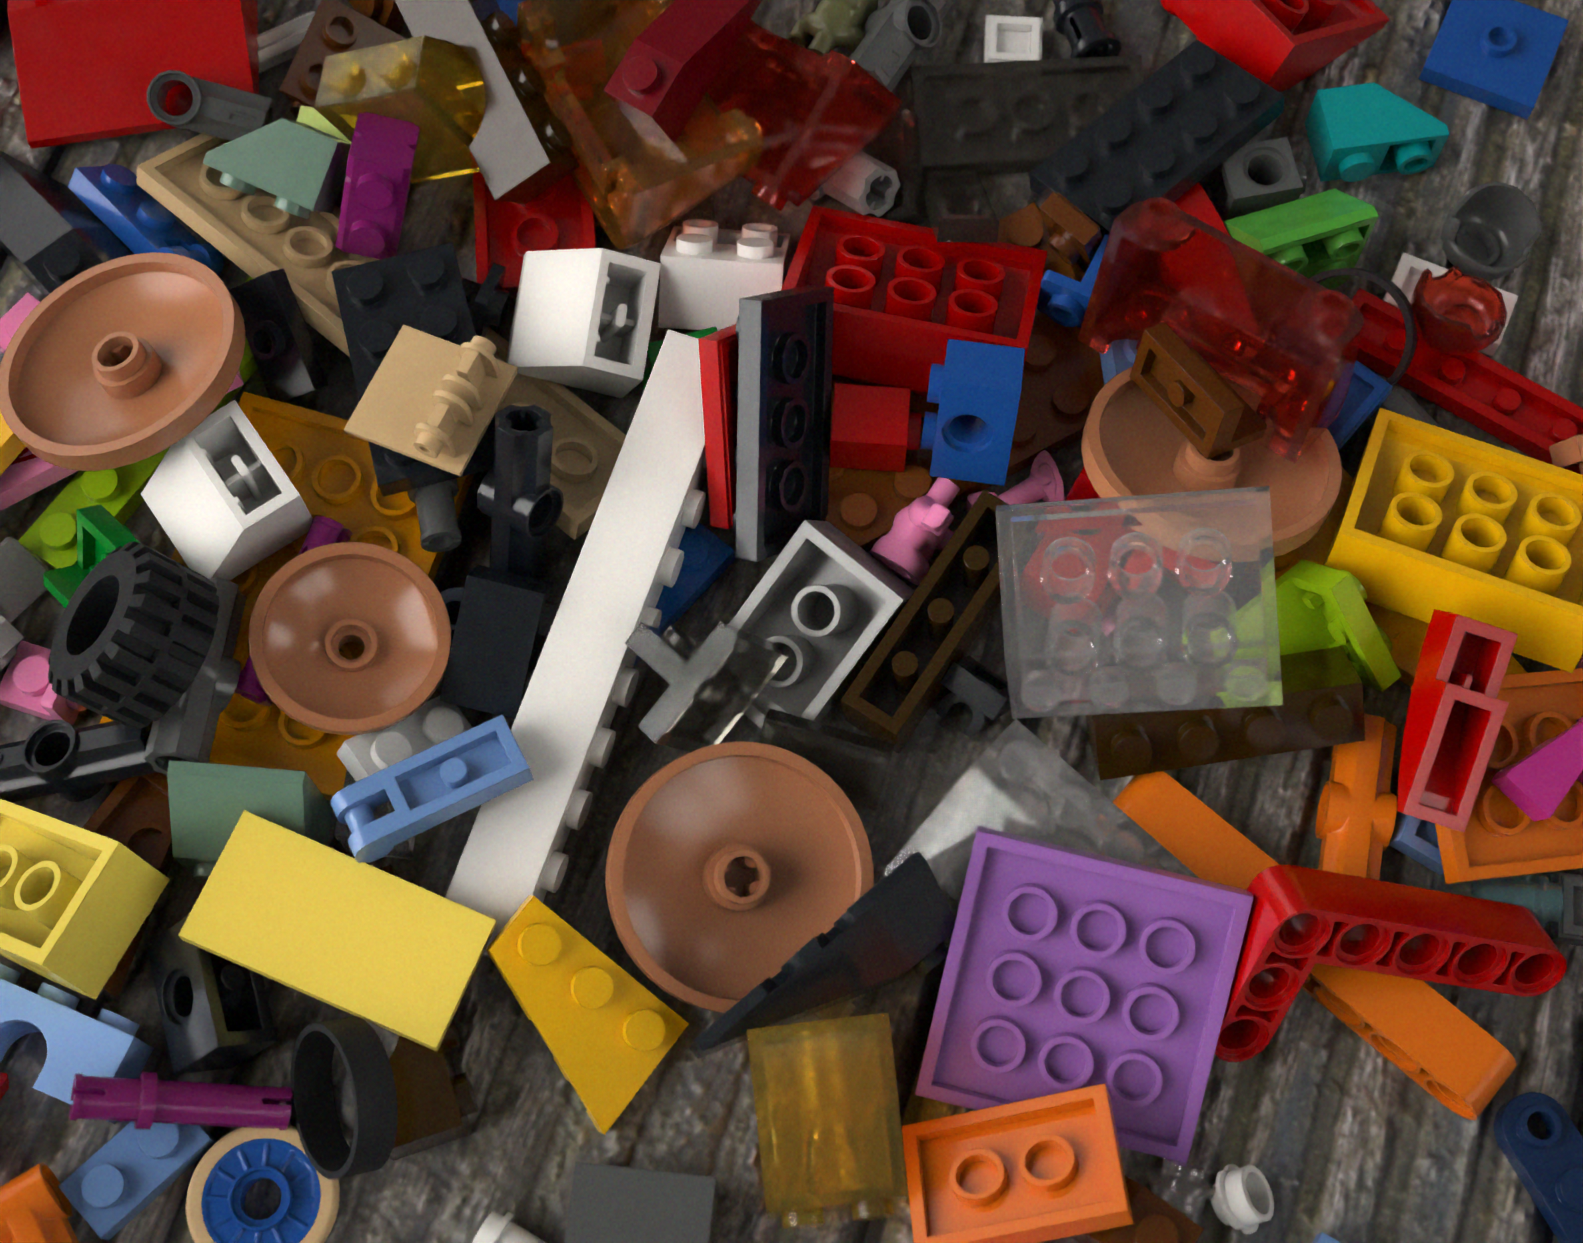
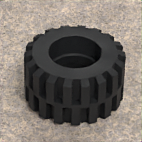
M128 542L123 547L119 546L114 549L81 582L59 621L49 658L48 678L49 683L52 684V690L68 700L131 729L134 727L144 728L152 721L156 722L186 692L206 659L216 631L217 614L220 606L219 596L216 595L217 587L214 582L142 543Z

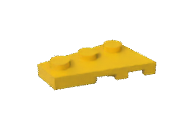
M528 895L485 950L528 1019L532 1020L553 1054V1059L562 1074L571 1083L587 1109L586 1112L600 1133L605 1135L689 1023L534 895Z

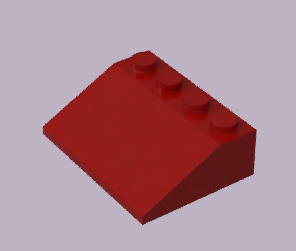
M8 0L7 13L26 138L31 149L175 129L176 127L157 119L150 111L147 103V89L151 80L159 73L167 70L181 71L192 77L259 95L257 0ZM187 85L173 87L166 97L168 111L172 116H180L190 110L193 104L191 89Z
M1160 0L1163 8L1170 14L1179 17L1196 35L1197 40L1278 92L1292 88L1384 28L1390 20L1372 0Z
M813 205L781 290L808 285L834 287L833 375L848 377L862 384L878 383L898 388H911L912 392L927 396L931 364H945L948 339L1025 348V366L1048 251Z

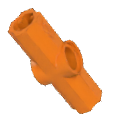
M1364 714L1365 741L1333 745L1330 778L1323 787L1315 823L1316 838L1322 839L1318 870L1380 880L1382 852L1387 849L1390 843L1397 810L1396 796L1394 793H1389L1397 726L1387 722L1384 717Z

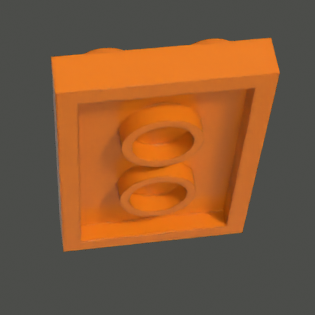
M1105 1083L902 1126L914 1243H1041L1133 1224L1112 1103Z

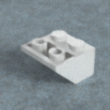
M706 219L683 221V226H674L660 256L658 327L703 330L716 326L719 331L736 324L739 315V298L781 291L788 273L791 234L778 233L776 226L765 223L745 224L742 226V231L718 229L717 222Z
M605 248L527 251L523 258L506 363L518 367V374L623 398L643 381L661 263Z
M235 400L210 414L192 432L170 446L141 493V496L189 569L208 579L220 577L228 581L232 580L306 534L313 520L301 495Z

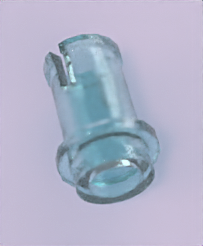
M1538 874L1534 881L1506 878L1473 881L1471 897L1526 907L1533 912L1543 928L1546 927L1548 922L1558 923L1561 919L1563 910L1562 886L1559 882H1549L1546 875Z

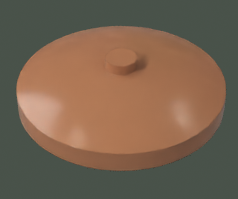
M159 252L140 253L98 264L69 279L45 297L29 313L13 335L0 365L1 414L11 431L34 455L58 467L80 471H99L130 465L149 458L177 443L192 432L211 414L226 395L239 370L245 347V325L240 307L224 282L214 271L197 260L186 256Z
M1204 358L1267 424V429L1262 438L1208 460L1129 377L1132 367L1117 374L1098 392L1090 408L1082 435L1081 448L1084 467L1092 486L1102 501L1116 516L1141 535L1162 546L1189 556L1222 562H1250L1274 558L1299 548L1319 532L1326 522L1339 494L1342 481L1341 459L1336 443L1319 416L1302 399L1278 382L1236 364Z
M727 742L702 747L678 757L651 775L639 787L621 813L613 831L607 855L605 886L613 925L622 945L636 966L653 983L678 1000L702 1009L726 1013L769 976L772 979L781 971V967L812 938L817 937L822 932L826 934L834 927L833 924L847 912L846 909L874 886V868L871 848L862 821L852 802L829 775L802 756L783 748L756 742Z

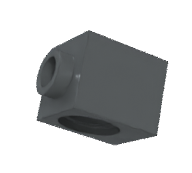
M1282 137L1244 144L1210 172L1208 184L1216 210L1224 222L1299 199L1300 194H1303L1306 190V172L1301 159H1294L1288 138ZM1254 181H1261L1267 185H1260Z

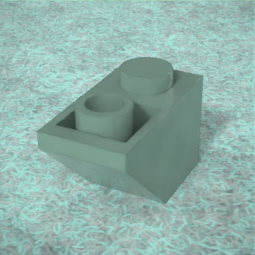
M281 118L207 151L203 164L222 172L219 181L222 184L250 195H255L257 187L277 195L274 206L296 216L309 219L311 211L333 213L346 177L351 143L305 123Z

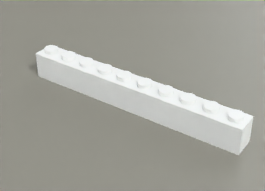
M670 329L667 331L511 728V732L530 768L533 780L481 805L445 898L496 920L497 925L486 948L528 895H534L543 903L547 891L556 893L562 883L569 856L562 853L571 828L580 830L586 820L592 802V793L586 791L594 767L604 768L612 752L616 732L609 728L618 705L627 707L634 694L639 671L633 669V665L641 645L650 647L657 634L662 611L655 607L663 586L672 588L679 576L683 564L684 551L679 550L678 547L686 527L695 529L703 513L706 492L700 490L707 474L698 338ZM485 950L483 956L490 958Z

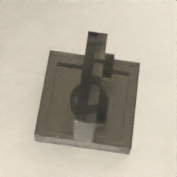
M722 621L718 623L707 639L700 635H696L692 639L673 625H669L666 631L641 622L625 644L663 677L670 686L637 727L655 744L687 752L719 744L786 661L788 656L771 641Z

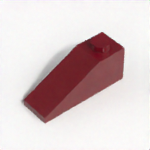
M675 0L634 39L603 91L628 119L675 143L762 0Z

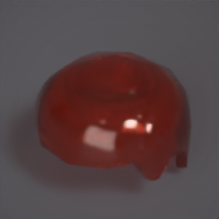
M1458 266L1451 267L1447 272L1437 277H1432L1433 273L1428 268L1421 273L1410 304L1414 313L1417 336L1431 350L1446 355H1463L1482 350L1498 340L1507 318L1506 306L1502 293L1483 278L1464 274Z

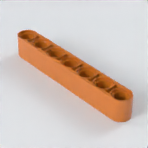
M1164 771L1135 775L1102 813V818L1110 830L1157 869L1247 890L1256 875L1269 867L1280 865ZM1315 963L1301 987L1441 1104L1468 1120H1476L1517 1066L1515 1058L1508 1049L1423 980Z

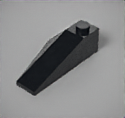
M0 151V247L44 297H47L56 288L85 270L112 259L134 254L68 186Z
M918 850L915 851L847 908V912L833 924L834 927L826 934L822 932L817 937L812 938L781 967V971L772 979L769 976L694 1039L689 1049L696 1058L699 1059L897 982L912 968L922 978L944 960L949 950L944 941L952 935L956 919L923 855Z

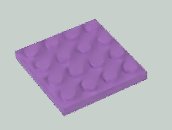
M977 826L915 1095L973 1110H980L1105 1083L1111 1098L1119 1147L1187 1164L1254 898L1252 893L1228 885Z

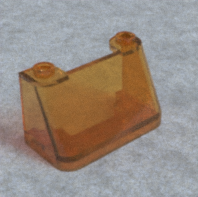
M526 0L518 3L517 29L520 39L517 43L527 63L531 64L544 80L546 85L544 96L554 116L558 117L565 124L572 136L573 146L571 149L580 167L571 172V175L606 234L618 249H626L647 240L757 166L764 149V137L759 124L752 116L746 117L737 108L721 114L707 91L675 143L628 119L603 91L634 39L675 0Z

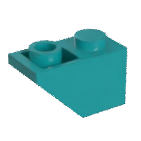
M1375 82L1317 90L1304 123L1320 182L1339 179L1345 182H1356L1366 179L1371 175L1393 172L1405 175L1419 173L1427 168L1434 167L1450 135L1447 124Z

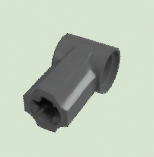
M167 70L159 73L151 80L147 89V103L150 111L157 119L178 129H188L232 141L272 123L275 101L273 98L192 77L181 71ZM187 85L193 94V104L185 114L172 116L166 106L167 94L175 86Z

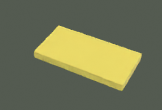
M244 810L178 936L185 942L360 1017L427 1048L438 1051L497 922L495 919L367 863H359L351 856Z

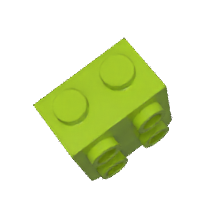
M1304 559L1219 625L1212 632L1210 638L1211 646L1234 688L1253 682L1266 674L1273 666L1276 656L1338 646L1343 647L1365 686L1383 692L1402 677L1390 654L1392 643L1389 637L1375 624L1364 602L1367 599V593L1361 582L1346 570H1337Z

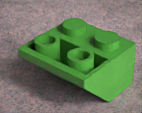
M1331 189L1226 220L1223 223L1239 252L1261 307L1269 309L1283 304L1300 284L1314 275L1332 269L1354 268L1379 215L1373 205L1337 189ZM1351 275L1329 278L1315 285L1310 290L1317 289L1319 292L1333 290L1344 284Z

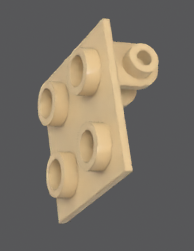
M403 324L347 422L344 431L461 477L514 380L518 367L497 360L493 356L496 346L485 337L475 335L471 342H463L460 346Z

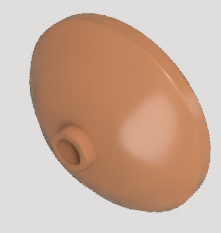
M332 543L316 547L296 556L269 579L260 592L251 614L248 637L249 652L253 669L263 690L272 702L289 717L307 727L330 734H369L392 727L407 719L420 709L435 692L446 671L451 648L450 619L444 600L435 584L419 566L408 558L388 548L369 543ZM355 642L363 647L364 652L356 659H346L339 653V650L344 644Z

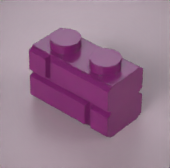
M369 112L358 114L348 154L336 247L341 249V251L375 259H384L397 255L420 127L414 123Z

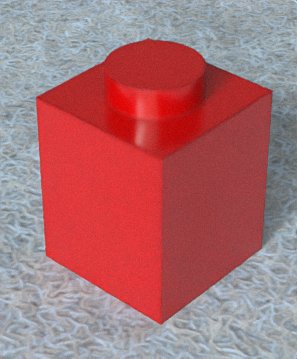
M835 383L830 441V467L904 472L907 450L919 451L922 413L909 412L911 388Z

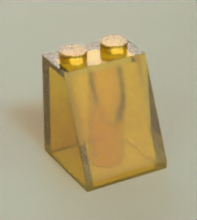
M423 35L325 57L314 108L351 142L358 114L365 112L412 122L420 127L410 184L480 171L469 146L482 123L485 109V90L476 64L462 48Z
M889 1013L747 1029L768 1220L782 1218L783 1229L792 1230L824 1225V1213L852 1209L853 1221H868L895 1216L893 1204L905 1203L909 1195Z

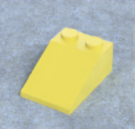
M0 799V955L55 983L96 1000L108 979L116 970L119 961L145 919L153 910L155 903L170 879L116 840Z

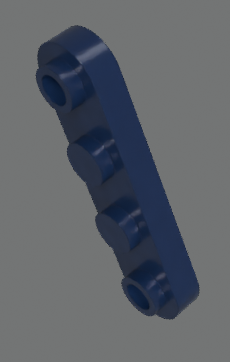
M1537 1092L1524 1093L1505 1102L1495 1116L1494 1135L1496 1141L1560 1243H1583V1137L1565 1109L1552 1097ZM1530 1115L1537 1116L1544 1122L1546 1136L1543 1140L1535 1138L1530 1133L1527 1126Z

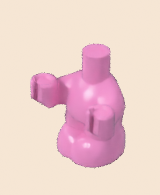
M938 477L925 496L915 499L895 515L891 530L874 544L870 553L890 570L919 586L930 569L928 560L932 557L936 549L943 550L955 533V531L952 532L948 529L954 516L951 515L950 510L947 508L960 488L949 479Z

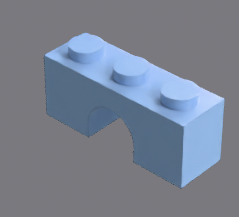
M0 963V1063L9 1047L16 1040L29 1033L42 1032L47 1043V1058L42 1071L32 1087L36 1090L72 1105L73 1100L70 1099L75 1073L83 1074V1076L139 1078L154 1049L134 1037L140 1026L139 1024L103 1008L96 1020L75 1011L80 1001L79 998L44 982L41 983L36 994L15 984L21 973Z

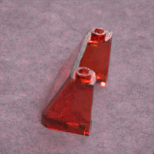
M750 20L682 130L676 143L754 184L750 193L774 209L782 212L786 203L799 207L887 129L903 102L854 60L833 50H830L829 54L825 53L822 57L760 27L753 20ZM636 124L634 127L636 132L663 148L668 141L639 124Z
M1155 197L1132 204L1114 219L1077 340L1103 355L1110 349L1112 342L1115 340H1136L1138 342L1135 349L1138 350L1145 329L1166 323L1188 347L1194 348L1215 371L1261 396L1256 413L1265 422L1270 418L1274 428L1267 448L1295 464L1338 417L1350 391L1364 322L1362 313L1345 294L1323 287L1180 210L1174 202Z

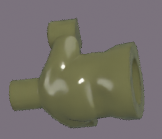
M822 0L818 4L816 11L809 12L795 23L788 35V43L792 47L796 44L801 46L800 50L803 51L807 49L806 57L815 65H825L834 48L847 47L851 50L849 59L865 37L861 29L866 24L869 15L878 9V0Z

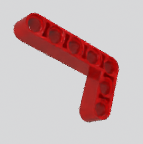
M1276 865L1256 875L1247 888V891L1252 893L1254 898L1214 1054L1219 1059L1227 1062H1242L1261 1053L1271 1041L1315 963L1531 997L1546 993L1554 988L1563 979L1567 970V962L1536 916L1526 907L1296 865Z

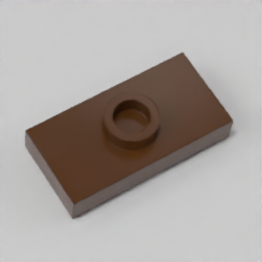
M1053 192L1039 207L1051 237L1047 244L1066 263L1071 266L1077 263L1083 270L1087 271L1103 240L1100 226L1059 192L1057 194Z

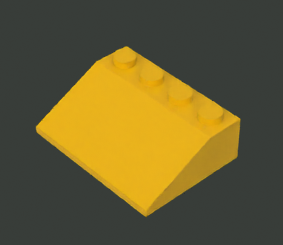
M1379 408L1334 532L1324 566L1352 573L1361 582L1367 593L1366 602L1429 624L1433 611L1436 609L1459 614L1516 633L1518 637L1512 653L1572 673L1583 655V475Z

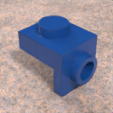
M1105 234L1081 282L1047 270L1041 280L1037 309L1062 326H1077L1092 333L1107 302L1118 305L1127 287L1131 271L1123 268L1128 243Z

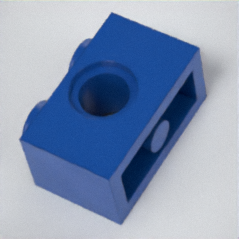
M948 339L945 364H931L926 402L939 403L938 413L925 411L920 449L933 450L930 476L1005 486L1021 395L1025 348Z

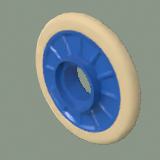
M288 1125L287 1130L240 1127L218 1140L205 1153L195 1168L186 1197V1216L191 1236L195 1243H324L333 1228L338 1213L340 1201L339 1180L327 1179L314 1168L304 1151L295 1126ZM273 1180L281 1191L282 1197L279 1208L269 1218L263 1220L251 1218L245 1207L247 1192L256 1182Z

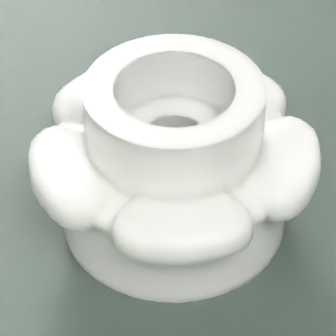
M1229 1164L1224 1167V1170L1217 1173L1216 1184L1212 1186L1210 1196L1213 1209L1222 1223L1231 1225L1236 1230L1241 1229L1244 1234H1251L1257 1231L1260 1223L1269 1221L1274 1213L1272 1191L1265 1176L1257 1167L1247 1165L1239 1168L1234 1164Z

